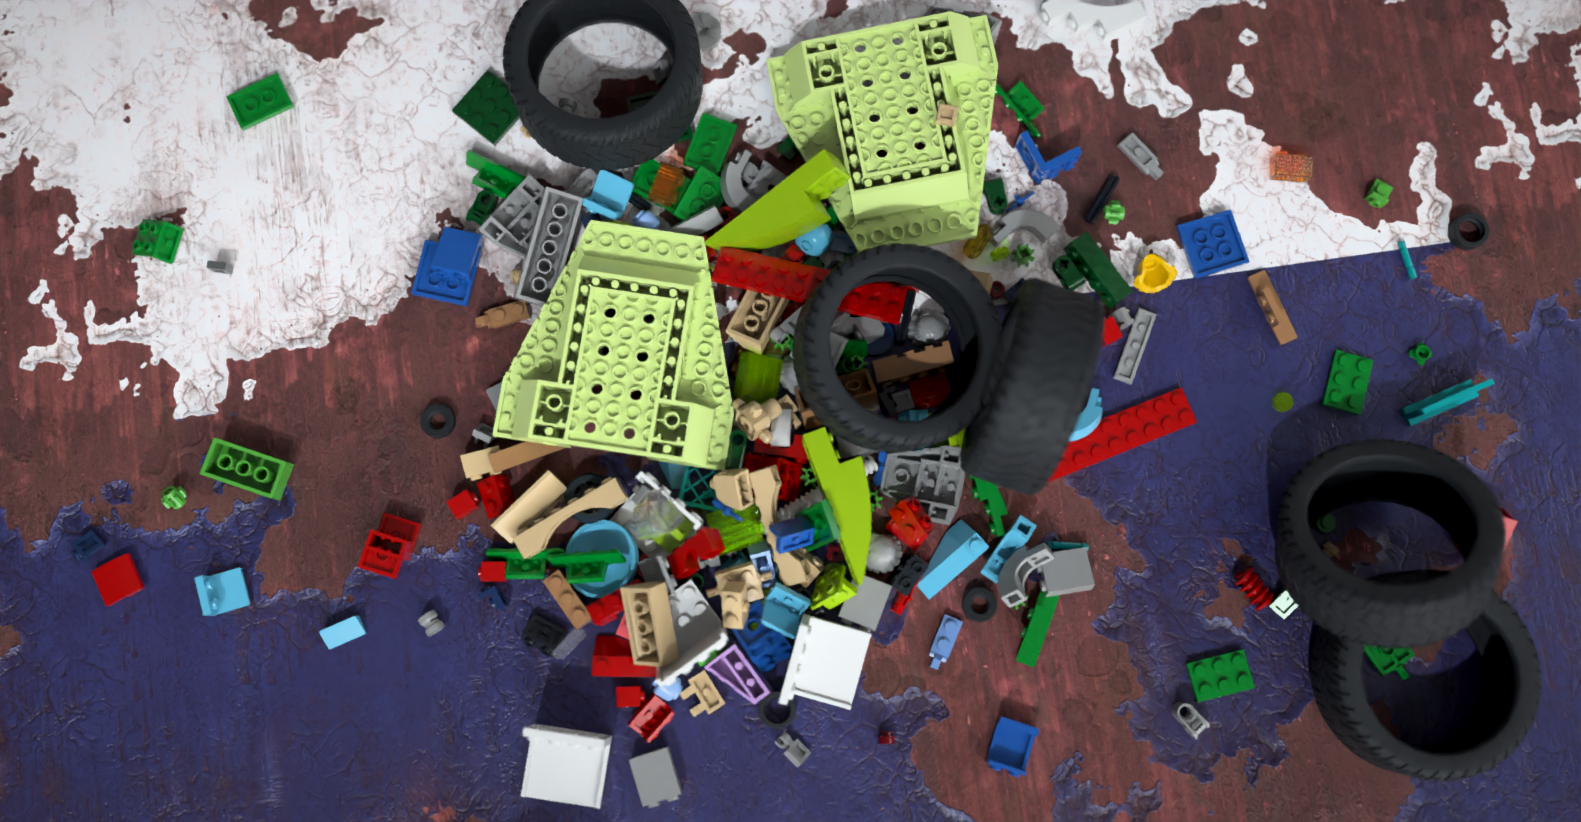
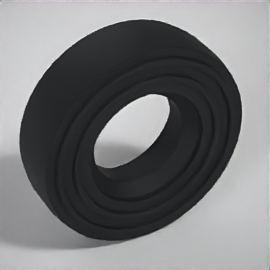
M433 404L422 412L420 425L425 434L439 439L452 433L456 425V418L449 407L443 404ZM436 414H442L445 418V424L441 428H434L431 425V419Z
M975 587L967 591L963 596L962 610L971 621L986 622L995 615L997 600L995 595L987 588ZM976 597H982L986 600L987 607L985 611L979 613L972 608V601Z

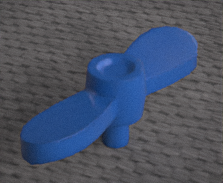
M1032 190L1023 198H1019L1017 195H1015V204L1009 207L1005 212L1008 214L1017 206H1022L1025 203L1024 200L1032 196L1035 192Z
M879 452L878 471H876L873 479L875 486H879L882 482L883 465L887 457L886 452Z
M717 499L712 501V504L722 510L725 516L731 515L740 522L743 520L732 511L731 507L723 505Z

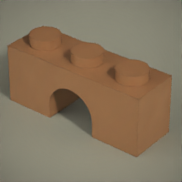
M557 570L543 580V583L575 629H581L592 621L586 607L587 605L576 594L573 585L566 581V575L562 570Z

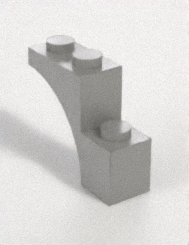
M848 317L832 332L843 337L853 333L856 340H867L868 344L884 337L885 328L880 320L867 317Z

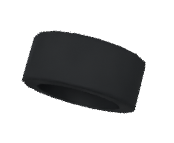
M1465 213L1451 222L1448 228V237L1456 248L1468 251L1484 244L1489 237L1490 230L1486 220L1479 214ZM1462 222H1470L1476 227L1478 232L1476 241L1468 242L1462 238L1459 233V225Z
M780 690L772 691L760 701L758 709L762 722L774 729L788 726L796 713L794 700L788 699L789 712L785 719L773 721L768 718L766 704L773 698H780L782 692Z

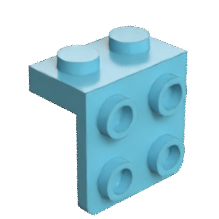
M600 170L592 194L589 197L583 198L582 206L587 207L586 210L591 213L597 214L598 212L602 214L603 218L609 221L623 218L634 183L607 170Z
M776 582L764 598L761 622L765 626L782 633L784 636L795 639L798 634L800 617L810 605L811 599Z

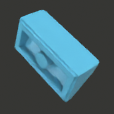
M358 615L319 631L329 650L367 634Z

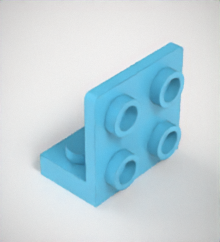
M242 568L232 569L212 576L202 575L195 577L203 616H215L250 605Z

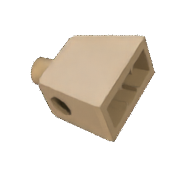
M725 469L714 475L710 480V488L715 489L717 500L722 504L738 511L754 504L748 469Z

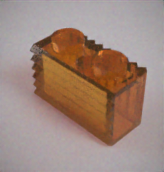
M1286 151L1276 152L1270 158L1269 180L1307 183L1313 176V156H1307L1306 153L1289 155Z
M661 162L648 194L649 200L671 208L672 203L676 204L679 196L677 190L679 186L682 187L686 179L683 169Z

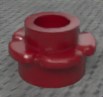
M993 281L990 291L991 298L1000 299L1003 297L1006 288L1000 281Z
M832 544L827 548L826 557L828 560H831L833 563H839L841 559H844L840 544Z
M880 732V736H877V738H879V744H895L894 738L896 736H892V732Z

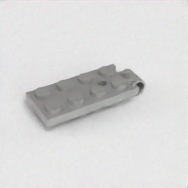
M765 160L762 162L760 169L754 164L747 162L741 173V183L747 185V187H744V190L757 200L769 192V185L775 187L787 178L786 175ZM822 202V204L824 205V207H825V209H826L828 205L825 204L824 202Z

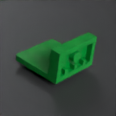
M143 219L139 224L138 234L133 242L131 254L151 257L167 264H173L184 229L166 221Z

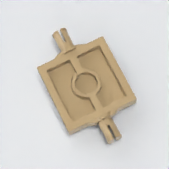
M753 561L716 571L717 587L708 589L706 592L708 598L719 594L722 597L721 591L727 581L747 582L748 601L752 602L764 598L762 582L773 579L771 571L759 574L755 569Z

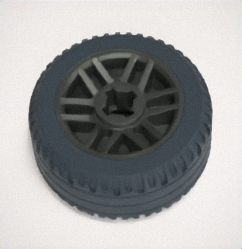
M592 472L576 476L565 490V506H568L567 502L575 497L580 499L585 496L584 492L592 487L597 489L602 486L601 482L607 478ZM591 508L571 516L584 524H592L608 519L614 512V509Z

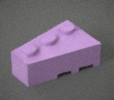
M739 641L704 667L719 677L721 681L733 687L735 691L753 704H756L773 691L772 686L751 660Z

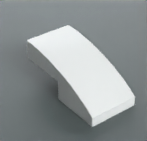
M782 409V414L771 421V433L773 434V440L770 442L771 447L791 446L792 409Z

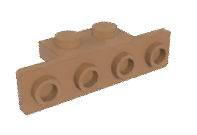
M1263 270L1249 276L1247 280L1279 345L1295 340L1298 336L1266 271Z

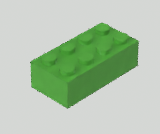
M214 437L200 474L280 501L294 464Z

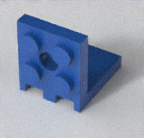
M1027 130L1020 133L1015 144V148L1035 184L1047 178L1049 180L1054 179L1063 170L1067 172L1073 169L1082 154L1080 147L1077 146L1045 163Z
M758 599L750 605L748 620L743 629H731L751 660L764 673L765 671L772 670L779 661L789 658L793 648L782 633L765 626L761 622L763 604ZM757 622L759 624L758 628L750 631L749 626Z

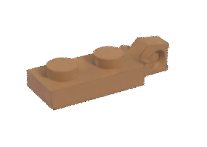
M516 301L489 309L484 312L485 315L477 317L475 320L479 328L488 325L489 329H496L530 319L531 317L527 303Z

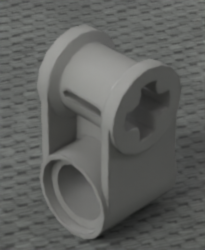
M1176 702L1172 706L1173 716L1195 740L1198 739V735L1205 728L1210 727L1207 720L1190 704ZM1185 706L1187 712L1181 717L1180 709Z

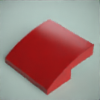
M130 553L117 557L91 571L106 607L114 605L125 597L133 596L145 588Z

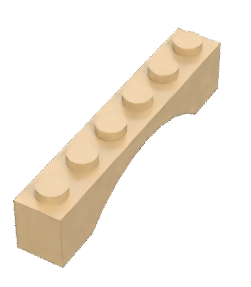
M775 464L754 470L749 473L751 488H753L755 493V503L761 511V522L767 530V541L773 549V560L779 568V578L786 587L805 582L812 577L806 558L796 550L779 554L775 550L776 536L769 530V525L779 522L777 499L782 481L777 466Z
M612 477L605 479L601 482L602 486L597 489L595 487L588 489L584 492L585 496L580 499L578 497L571 499L567 502L568 506L565 508H556L550 512L551 516L544 519L542 517L533 522V527L529 529L525 527L516 532L517 536L512 539L523 558L529 559L545 550L554 531L571 515L591 508L614 509L629 500L630 498L619 479H612Z

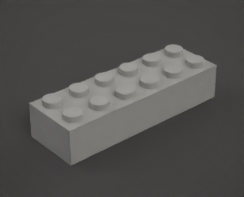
M550 187L543 189L514 292V299L541 307L546 303L551 290L564 269L583 198Z

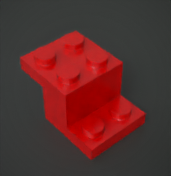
M745 453L743 468L748 469L749 473L776 464L782 481L778 499L788 502H794L796 498L798 499L803 465L781 458L760 457ZM751 488L752 495L755 496L754 490Z
M383 512L377 531L370 529L357 567L397 579L403 560L410 561L422 524Z

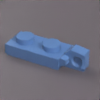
M944 614L930 648L929 656L933 658L929 667L938 670L941 661L946 662L947 658H949L962 626V621Z

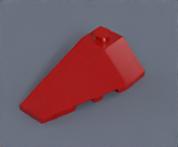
M596 636L592 658V676L656 677V666L634 665L630 641L617 636Z

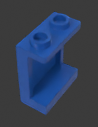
M444 227L431 263L433 274L440 278L447 277L459 282H470L472 279L470 273L477 252L482 250L484 245L482 235Z
M998 715L985 762L990 764L989 768L1000 771L1001 768L1009 770L1008 774L1015 777H1020V774L1026 776L1025 769L1034 738L1038 736L1039 729Z

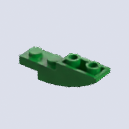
M968 475L969 480L972 479L974 487H971L973 497L977 498L978 502L986 501L984 510L991 520V523H989L990 533L994 534L995 538L1004 536L1005 532L1001 516H1005L1008 513L999 490L993 483Z

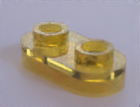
M980 224L978 226L977 238L967 240L963 247V253L969 259L980 256L993 235L992 229L987 224Z

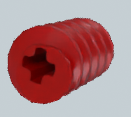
M1250 566L1235 575L1233 579H1238L1235 586L1242 584L1239 591H1247L1245 599L1252 597L1249 604L1256 603L1257 606L1254 610L1258 611L1274 600L1272 599L1274 594L1273 592H1267L1268 586H1262L1264 583L1262 579L1257 580L1259 577L1258 573L1251 574L1254 568Z

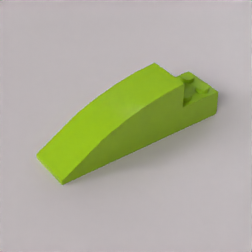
M823 149L704 243L719 252L721 247L753 251L770 248L796 239L831 219L821 200L828 198L834 190L844 186L851 176L840 159L826 149Z
M824 427L804 434L802 436V444L823 500L828 499L833 508L835 521L840 528L841 538L838 541L857 588L863 584L871 540V504L867 475L862 456L843 463L839 462L841 461L837 449L834 450L832 447L834 442L830 431L827 432Z

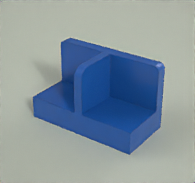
M803 516L769 525V530L776 536L775 550L779 554L813 544L815 528Z

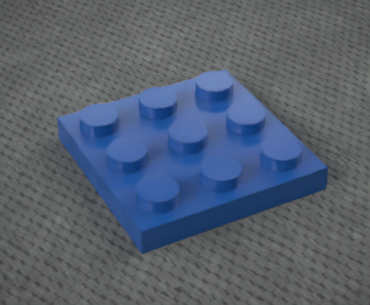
M1231 209L1176 226L1194 280L1250 262Z
M425 240L411 294L468 307L481 252H477L470 273L472 278L470 282H459L447 277L440 278L433 274L431 268L439 242Z

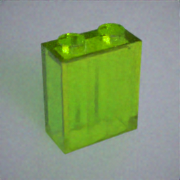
M741 352L733 398H740L746 404L756 401L759 405L770 398L776 399L783 360L752 352Z
M750 505L741 511L732 508V511L743 519L741 522L731 515L725 516L722 510L705 514L709 528L718 529L726 547V550L720 553L719 556L764 541L762 534L765 533L762 522L758 523L757 517L760 515L756 505Z

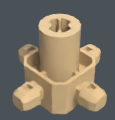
M740 398L734 400L732 405L737 412L735 422L739 429L751 441L759 437L766 444L771 442L773 434L769 430L770 423L782 414V408L778 401L770 398L759 405L756 401L746 404Z

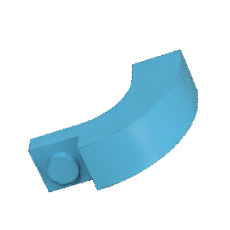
M1092 388L1088 404L1084 411L1081 412L1070 441L1084 438L1098 426L1103 407H1100L1102 397H1099L1100 389Z
M1020 515L998 542L980 573L997 584L1000 572L1006 561L1029 540L1037 525Z

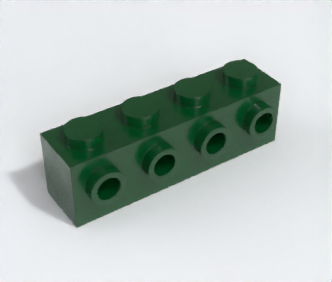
M1087 231L1063 249L1108 309L1133 292Z

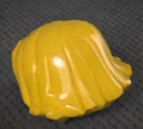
M1149 253L1137 265V276L1134 277L1133 286L1144 293L1159 292L1167 288L1175 280L1178 272L1175 266H1171L1161 255Z

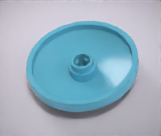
M609 520L585 524L571 537L565 553L617 549L626 558V563L608 564L605 582L572 584L583 595L601 599L632 582L638 568V547L632 534L621 524Z

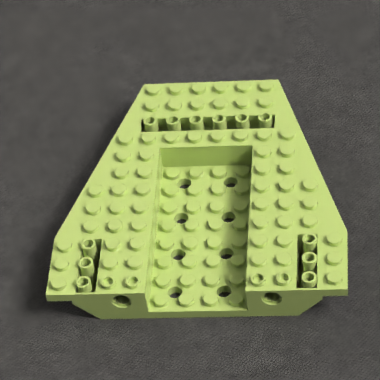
M949 11L801 41L784 53V56L766 59L776 113L805 163L820 151L826 149L841 160L851 176L846 184L834 190L827 200L858 253L867 248H873L882 244L910 243L931 247L977 238L998 72V62L987 15L969 18L968 16ZM900 38L903 40V43L895 45L893 40ZM857 46H864L866 48L864 52H857L855 50ZM907 72L910 74V78L902 79L900 75ZM865 80H871L873 82V84L870 87H865L862 85V83ZM939 103L958 107L955 127L935 124ZM910 107H915L918 112L916 114H909L907 110ZM872 115L880 117L877 122H872L869 118ZM922 142L925 144V148L918 150L915 148V144ZM885 150L887 155L885 157H878L877 152Z
M590 220L580 238L579 244L575 251L572 252L569 262L565 265L551 290L548 300L544 303L538 318L535 319L521 345L522 347L517 356L514 357L508 372L503 377L492 436L571 448V445L645 456L648 460L719 471L725 470L734 409L704 237ZM609 308L616 311L615 316L612 318L605 316V312ZM648 314L655 317L651 324L644 322V317ZM600 347H608L609 353L606 356L599 355ZM641 352L648 354V359L644 362H640L637 359L638 354ZM599 384L603 387L600 394L592 393L594 385ZM634 390H639L642 393L639 400L631 398V393ZM588 423L596 425L593 433L585 431V426ZM627 429L635 431V436L632 439L625 438L624 432Z

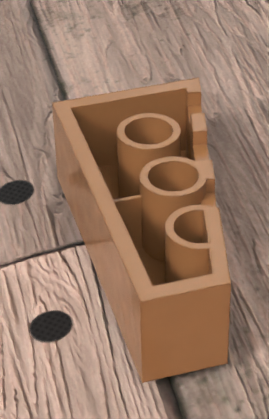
M948 340L942 342L940 347L933 345L925 346L918 353L917 350H911L903 353L902 357L896 354L874 360L871 363L876 386L881 385V388L886 385L892 386V383L900 381V384L911 381V378L918 377V379L927 378L932 373H937V375L946 374L954 364Z

